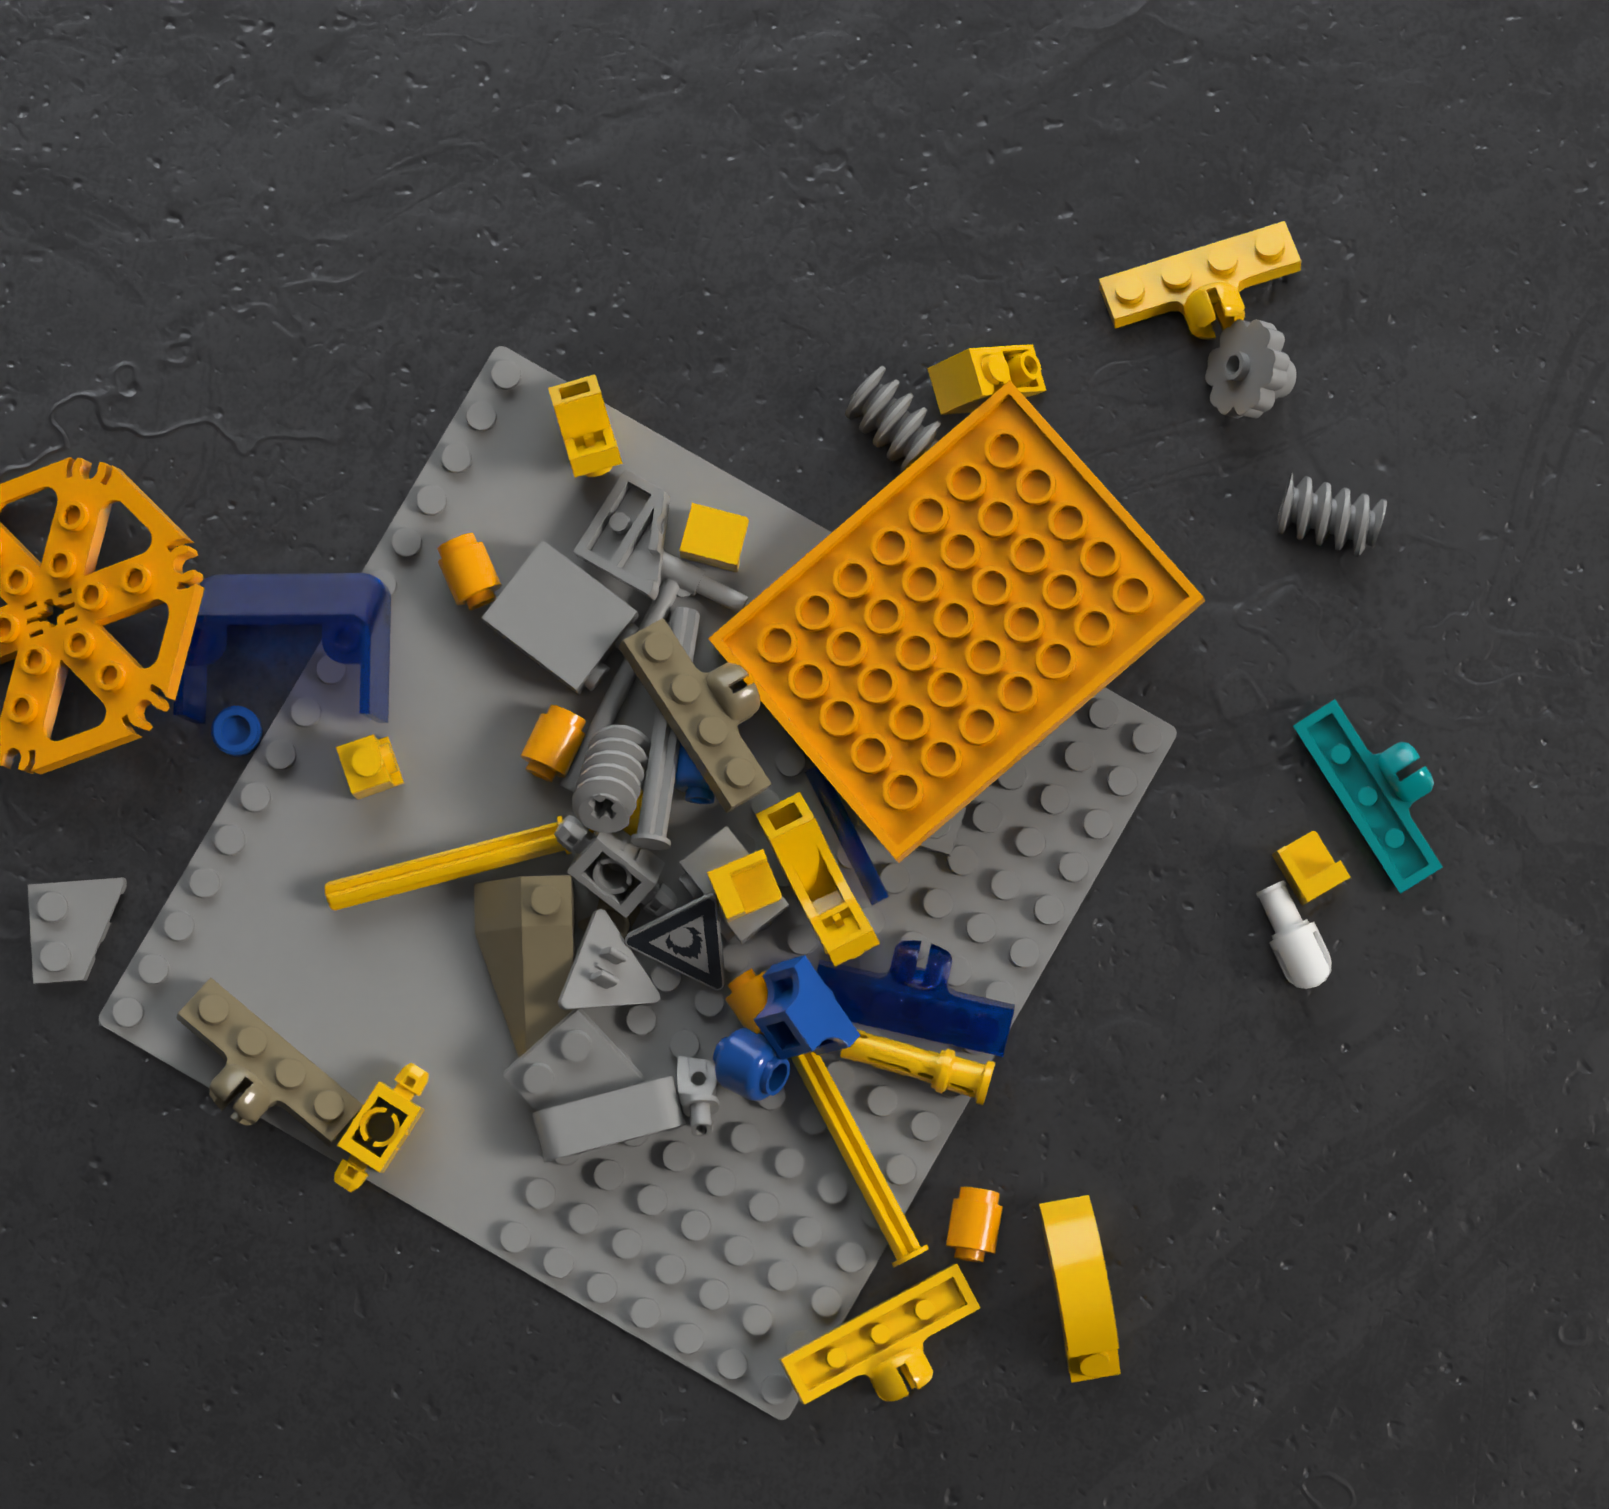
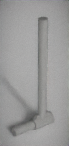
M664 551L659 593L655 601H652L639 628L642 630L662 618L666 619L677 596L685 598L691 595L695 596L697 593L736 613L745 607L748 596L706 576V571ZM625 656L585 734L566 777L562 779L559 785L573 793L576 790V783L580 777V770L584 764V757L588 751V744L593 734L601 728L613 724L637 677Z

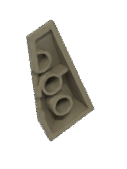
M571 875L521 876L474 884L475 935L518 1057L523 1055L574 1010H563L558 1005L559 997L576 957L574 881Z

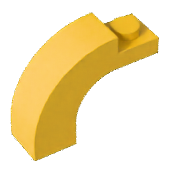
M798 792L755 814L802 910L834 967L847 960L857 958L865 951L879 945L880 943L872 926L844 879L819 825L801 793Z
M1085 1195L1041 1203L1039 1205L1044 1241L1057 1294L1071 1383L1121 1374L1118 1356L1119 1342L1112 1298L1090 1197Z

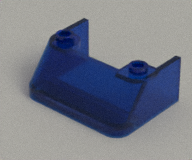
M367 573L225 574L209 576L199 584L205 587L177 696L173 702V715L194 724H206L207 665L216 662L224 653L227 643V626L322 625V646L325 653L332 660L340 664L360 665L359 714L377 723H388L391 594L383 581Z

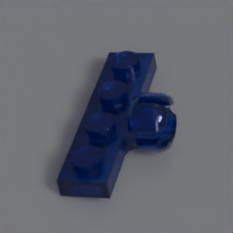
M901 941L894 949L890 968L884 973H876L841 964L834 967L832 962L819 960L817 973L825 985L832 990L835 999L851 1022L996 1056H1004L1015 1004L958 992L950 988L948 980L952 967V957L944 948L931 944L924 969L916 967L921 941Z

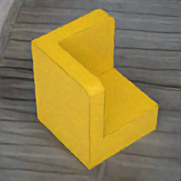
M692 503L679 550L680 558L738 572L740 555L749 525L748 518Z
M1316 831L1309 832L1272 854L1302 906L1350 878L1341 860L1336 863L1334 862Z
M763 849L707 872L727 922L778 902L782 898Z

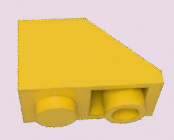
M1033 344L968 348L927 368L941 415L973 412L1009 380L1025 398L1046 391L1041 373V365Z

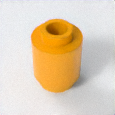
M474 533L455 537L437 548L441 557L438 560L439 567L457 606L467 604L469 610H475L496 600L497 597L494 592L502 584L483 542H477Z
M551 704L546 714H540L520 756L528 762L525 770L548 782H552L555 775L565 778L585 737V733L582 730L586 720L567 709Z
M751 968L727 985L732 993L725 998V1001L743 1027L756 1034L764 1035L755 1023L754 1018L764 1009L767 1003L768 989L762 976L766 971L756 975Z
M960 1187L959 1197L953 1198L946 1247L955 1249L954 1258L984 1263L985 1254L995 1255L1003 1206L998 1205L1000 1193L980 1188Z

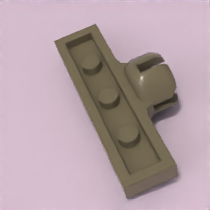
M664 618L627 637L620 643L619 649L726 813L770 787L772 783L740 736L737 728L739 724L753 717L760 707V695L755 683L733 694L739 688L737 682L749 676L745 669L740 665L728 662L711 672H701L695 667Z
M210 978L178 1012L176 1019L218 1053L226 1063L221 1072L211 1081L209 1095L214 1103L223 1111L240 1092L243 1094L234 1104L233 1109L235 1112L230 1116L236 1122L246 1126L253 1125L268 1108L278 1106L286 1110L330 1147L361 1110L362 1103L214 979Z

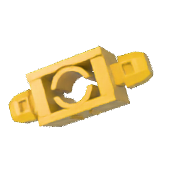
M411 1062L404 1066L394 1079L398 1082L394 1089L384 1082L379 1081L338 1143L339 1147L351 1155L348 1160L344 1158L341 1160L335 1171V1183L347 1191L353 1192L360 1188L369 1176L366 1173L369 1166L379 1173H385L425 1111L424 1108L414 1103L412 1099L416 1094L421 1096L429 1079L428 1072ZM384 1099L408 1116L402 1122L401 1117L397 1113L392 1114L391 1118L395 1124L393 1135L384 1142L375 1141L372 1145L375 1147H387L382 1156L357 1141L356 1138L361 1133L365 1141H371L372 1137L369 1132L371 1119L379 1113H389L391 1110L386 1107H377L380 1101Z

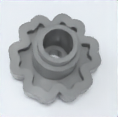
M1238 319L1231 327H1227L1221 332L1220 347L1210 352L1205 375L1206 382L1214 386L1211 391L1210 402L1218 408L1221 414L1234 418L1245 416L1257 419L1263 412L1273 407L1275 399L1283 398L1292 391L1296 382V368L1293 362L1290 361L1289 356L1281 352L1285 337L1282 332L1277 331L1273 324L1257 319L1252 322Z

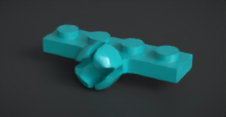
M1336 699L1293 725L1400 894L1443 868L1413 821L1409 808L1415 801L1431 792L1434 785L1432 774L1427 766H1424L1402 781L1396 775L1397 772L1421 758L1412 745L1408 742H1398L1382 753L1373 754L1367 749Z

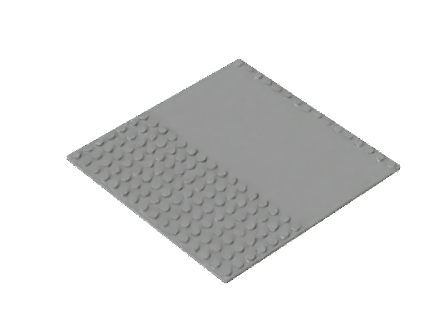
M499 346L493 350L110 995L99 1014V1022L103 1027L210 1088L211 1081L221 1072L226 1063L218 1053L176 1018L178 1012L212 978L362 1104L366 1102L379 1081L394 1089L398 1083L394 1079L402 1068L411 1062L429 1073L428 1083L421 1096L416 1094L412 1099L414 1103L424 1108L425 1111L385 1173H379L369 1166L366 1170V1173L369 1174L366 1180L776 1419L785 1420L791 1415L799 1398L778 1359L842 1325L888 1244L791 1057L787 1058L790 1062V1073L782 1090L776 1095L769 1096L761 1101L746 1099L722 1087L718 1082L714 1096L718 1098L720 1108L717 1113L711 1115L712 1133L708 1136H693L691 1133V1119L683 1114L686 1123L684 1126L562 1159L544 1162L532 1113L537 1111L503 1076L504 1070L519 1057L475 935L474 884L521 876L570 875L567 871L576 852L573 850L572 854L567 855L564 850L339 910H331L326 900L325 884L329 881L558 822L557 816L562 815L563 820L568 815L576 817L572 809V796L574 793L559 786L563 778L555 775L553 781L548 782L532 775L525 770L528 762L520 756L540 714H546L551 704L567 709L585 719L586 723L582 732L586 734L624 655L619 649L615 648L604 662L610 668L602 681L593 691L585 687L578 696L484 624L482 616L493 602L475 610H469L467 604L456 605L438 564V560L441 557L437 548L440 545L460 535L474 533L477 542H483L502 584L494 592L496 597H498L543 539L634 608L639 616L635 625L640 627L653 600L583 561L573 553L625 469L663 489L670 496L664 551L680 558L679 550L692 503L748 518L749 525L740 555L738 572L680 558L706 571V576L748 596L745 606L832 533L605 404L623 464L613 466L609 472L600 476L587 477L582 475L574 477L548 390L549 387L560 385L567 381L507 347ZM697 593L695 596L691 595L685 598L677 596L665 621L669 625L671 612L677 607H687L699 612L700 619L693 659L695 667L701 672H711L721 665L728 663L708 638L737 613ZM638 676L612 725H627L638 729L647 736L651 743L656 704ZM743 679L737 682L739 688L733 694L748 686ZM1103 688L965 806L966 810L951 857L917 847L898 863L871 831L856 827L859 816L760 701L759 710L753 717L739 724L737 728L740 736L772 783L770 787L728 813L725 812L716 796L712 804H695L687 802L685 800V793L674 788L666 837L671 841L670 848L667 850H648L665 862L657 884L664 883L675 893L678 900L674 908L676 910L694 901V898L679 880L685 874L679 862L724 827L728 826L749 854L761 849L764 850L780 892L789 904V909L743 945L736 936L727 942L721 934L725 971V985L722 990H714L630 948L660 993L659 1001L653 1004L583 1008L582 1010L643 1074V1081L639 1084L673 1076L677 1089L678 1056L707 1059L715 1067L713 1054L719 1041L724 1037H729L734 1031L743 1028V1025L725 1001V998L732 993L727 985L751 968L756 975L767 971L775 963L805 955L825 985L832 990L835 999L856 1029L937 1053H941L942 1049L955 1050L956 1056L985 1064L988 1060L992 1061L1177 736L1176 729L1171 724L1107 688ZM372 734L378 739L388 736L405 784L357 800L351 794L336 747ZM646 772L644 774V782L641 785L642 791H644ZM798 792L801 793L814 815L844 879L880 943L865 951L859 957L847 960L835 967L812 929L755 815ZM607 863L611 869L617 872H625L622 866L616 863ZM572 876L574 881L576 956L585 931L578 927V922L591 916L597 910L600 897ZM641 902L637 905L641 911L632 926V930L657 919L642 909L643 904ZM841 1050L820 1055L905 1215L971 1097L945 1090L942 1094L937 1093L935 1089L931 1088V1083L921 1081L920 1079L893 1073L858 1061L840 1058ZM697 1077L692 1080V1083L700 1086L705 1083V1080ZM240 1092L232 1102L236 1103L243 1094ZM384 1099L380 1101L377 1107H386L391 1110L389 1113H379L371 1119L369 1123L371 1141H365L361 1133L356 1138L357 1141L382 1156L387 1147H375L372 1145L375 1141L384 1142L393 1135L395 1124L391 1118L392 1114L397 1113L401 1117L402 1122L408 1116ZM270 1107L260 1117L339 1164L343 1158L348 1160L351 1155L338 1146L351 1123L329 1147L281 1107Z

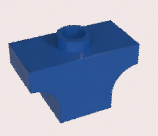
M805 955L775 963L762 975L767 985L768 999L764 1009L754 1018V1021L781 1060L813 1051L817 1055H822L849 1048L859 1038V1032L835 999L834 993L825 985Z

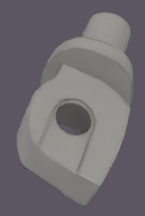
M678 1056L677 1090L683 1114L691 1119V1133L693 1136H708L712 1133L711 1115L717 1113L720 1108L719 1100L714 1096L718 1087L715 1067L707 1059ZM700 1077L705 1080V1083L697 1086L692 1083V1080Z

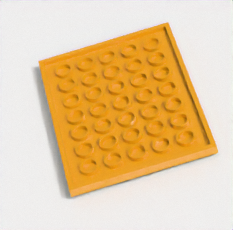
M1009 380L708 639L727 662L740 665L747 671L749 676L744 678L743 681L747 685L755 683L760 695V701L894 859L900 863L1201 606L1205 599Z

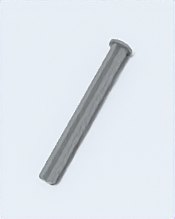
M677 607L671 612L669 627L693 662L700 615L695 609ZM657 706L638 830L636 834L631 836L630 842L635 846L645 849L667 850L671 845V841L666 837L680 741Z

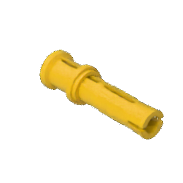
M858 1029L859 1038L849 1048L841 1050L840 1058L858 1061L893 1073L920 1079L921 1081L931 1083V1088L935 1089L937 1093L942 1094L945 1090L973 1097L976 1104L982 1106L985 1102L996 1063L988 1060L985 1064L961 1058L955 1055V1050L948 1048L947 1050L942 1049L941 1053H937L886 1037L866 1033Z

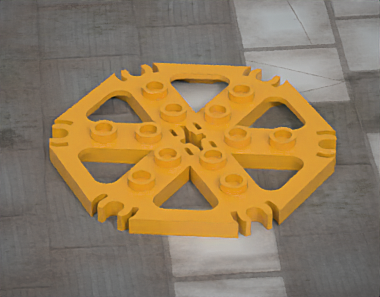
M68 457L0 484V513L8 503L45 489H53L58 499L42 562L0 521V597L7 603V605L0 607V664L16 659L0 716L1 767L11 769L15 755L20 752L21 760L18 770L41 775L143 738L135 732L131 723L136 727L150 731L153 726L144 716L147 706L152 704L157 709L165 712L170 708L168 701L163 696L158 695L159 689L163 691L167 698L176 699L205 587L198 585L204 580L203 574L195 570L183 573L182 567L186 560L198 556L197 550L185 546V544L194 542L121 469L113 465L110 466L104 462H99L96 475L90 479L89 472L92 463L83 458L75 460ZM114 502H121L148 528L152 536L151 545L146 552L95 571L112 504ZM166 603L169 608V617L158 658L152 666L143 668L103 626ZM54 605L64 609V613L57 617L58 625L45 621L47 617L53 614ZM70 668L104 703L106 716L104 721L95 728L59 741H53L50 738Z

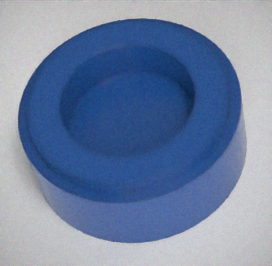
M227 707L220 711L212 722V739L215 745L227 755L234 757L246 756L252 753L262 740L263 728L259 718L245 707Z

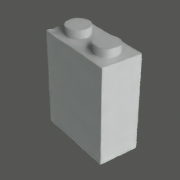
M543 539L482 616L486 626L578 696L585 687L593 691L610 668L604 662L615 648L619 649L618 646L624 639L640 630L635 625L639 616L634 608Z

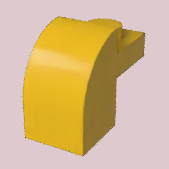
M596 375L549 387V394L574 477L582 475L587 477L600 476L609 472L613 466L623 464Z

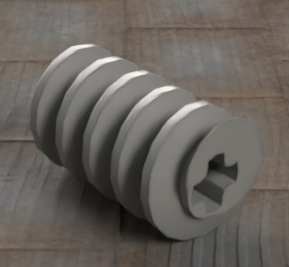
M881 366L852 394L845 416L853 420L864 415L859 425V430L867 434L878 429L873 439V444L876 447L880 448L892 442L887 452V458L893 462L905 457L900 470L903 472L938 442L935 437L941 423L936 421L924 427L921 423L928 410L922 407L910 413L908 408L914 396L909 393L896 399L894 394L900 382L895 379L882 385L880 380L886 368Z
M1291 472L1278 512V533L1283 535L1291 523H1295L1297 539L1302 540L1310 529H1315L1316 545L1321 546L1331 534L1334 535L1336 551L1340 552L1347 541L1351 540L1353 541L1354 556L1359 557L1367 546H1371L1373 549L1377 541L1386 511L1387 500H1379L1375 507L1370 510L1369 496L1362 493L1352 505L1348 488H1342L1336 497L1332 499L1330 483H1322L1318 490L1313 493L1311 477L1305 476L1298 486L1294 487L1293 473Z
M610 725L601 728L593 734L588 744V751L584 757V764L580 770V777L576 783V790L572 796L574 814L585 827L596 832L612 833L621 831L629 825L630 816H632L636 809L637 799L641 793V785L644 782L651 745L647 736L638 729L627 725Z

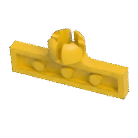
M1285 221L1100 278L1099 289L1115 329L1170 311H1179L1185 316L1193 335L1201 339L1212 340L1216 339V335L1211 322L1216 320V317L1222 331L1227 327H1231L1236 320H1244L1245 306L1239 294L1240 291L1253 285L1301 271V259Z
M954 1263L778 1360L803 1405L859 1375H865L870 1379L880 1399L888 1402L897 1401L909 1395L897 1367H899L911 1389L917 1388L919 1390L925 1386L933 1377V1369L923 1352V1342L929 1336L977 1311L981 1307L958 1264Z

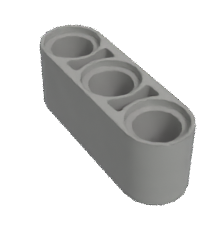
M673 1076L532 1113L544 1162L562 1159L686 1125Z

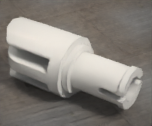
M1285 880L1257 892L1256 895L1260 899L1276 933L1272 935L1273 941L1269 942L1285 977L1297 988L1309 989L1321 985L1331 973L1332 961L1315 922L1309 923L1308 919L1302 920L1287 890Z

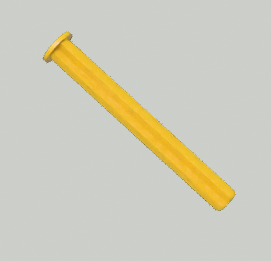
M562 815L557 816L558 822L329 881L325 884L327 903L331 910H339L564 850L567 855L572 854V851H567L554 835L557 827L563 821Z
M813 1051L791 1057L897 1259L891 1263L893 1268L928 1250L927 1244L921 1247L821 1056Z

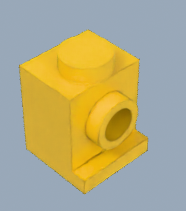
M372 734L336 747L351 794L357 800L405 784L388 736L378 739Z

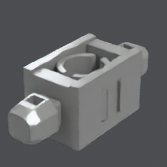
M570 815L557 827L554 833L557 841L567 851L571 852L574 850L576 852L567 873L625 918L640 902L643 904L642 909L655 918L662 917L674 910L678 902L675 893L664 883L657 884L665 862L648 849L633 845L630 842L631 836L624 830L612 833L596 831L592 833L576 817ZM607 863H616L622 866L625 872H617L611 869Z

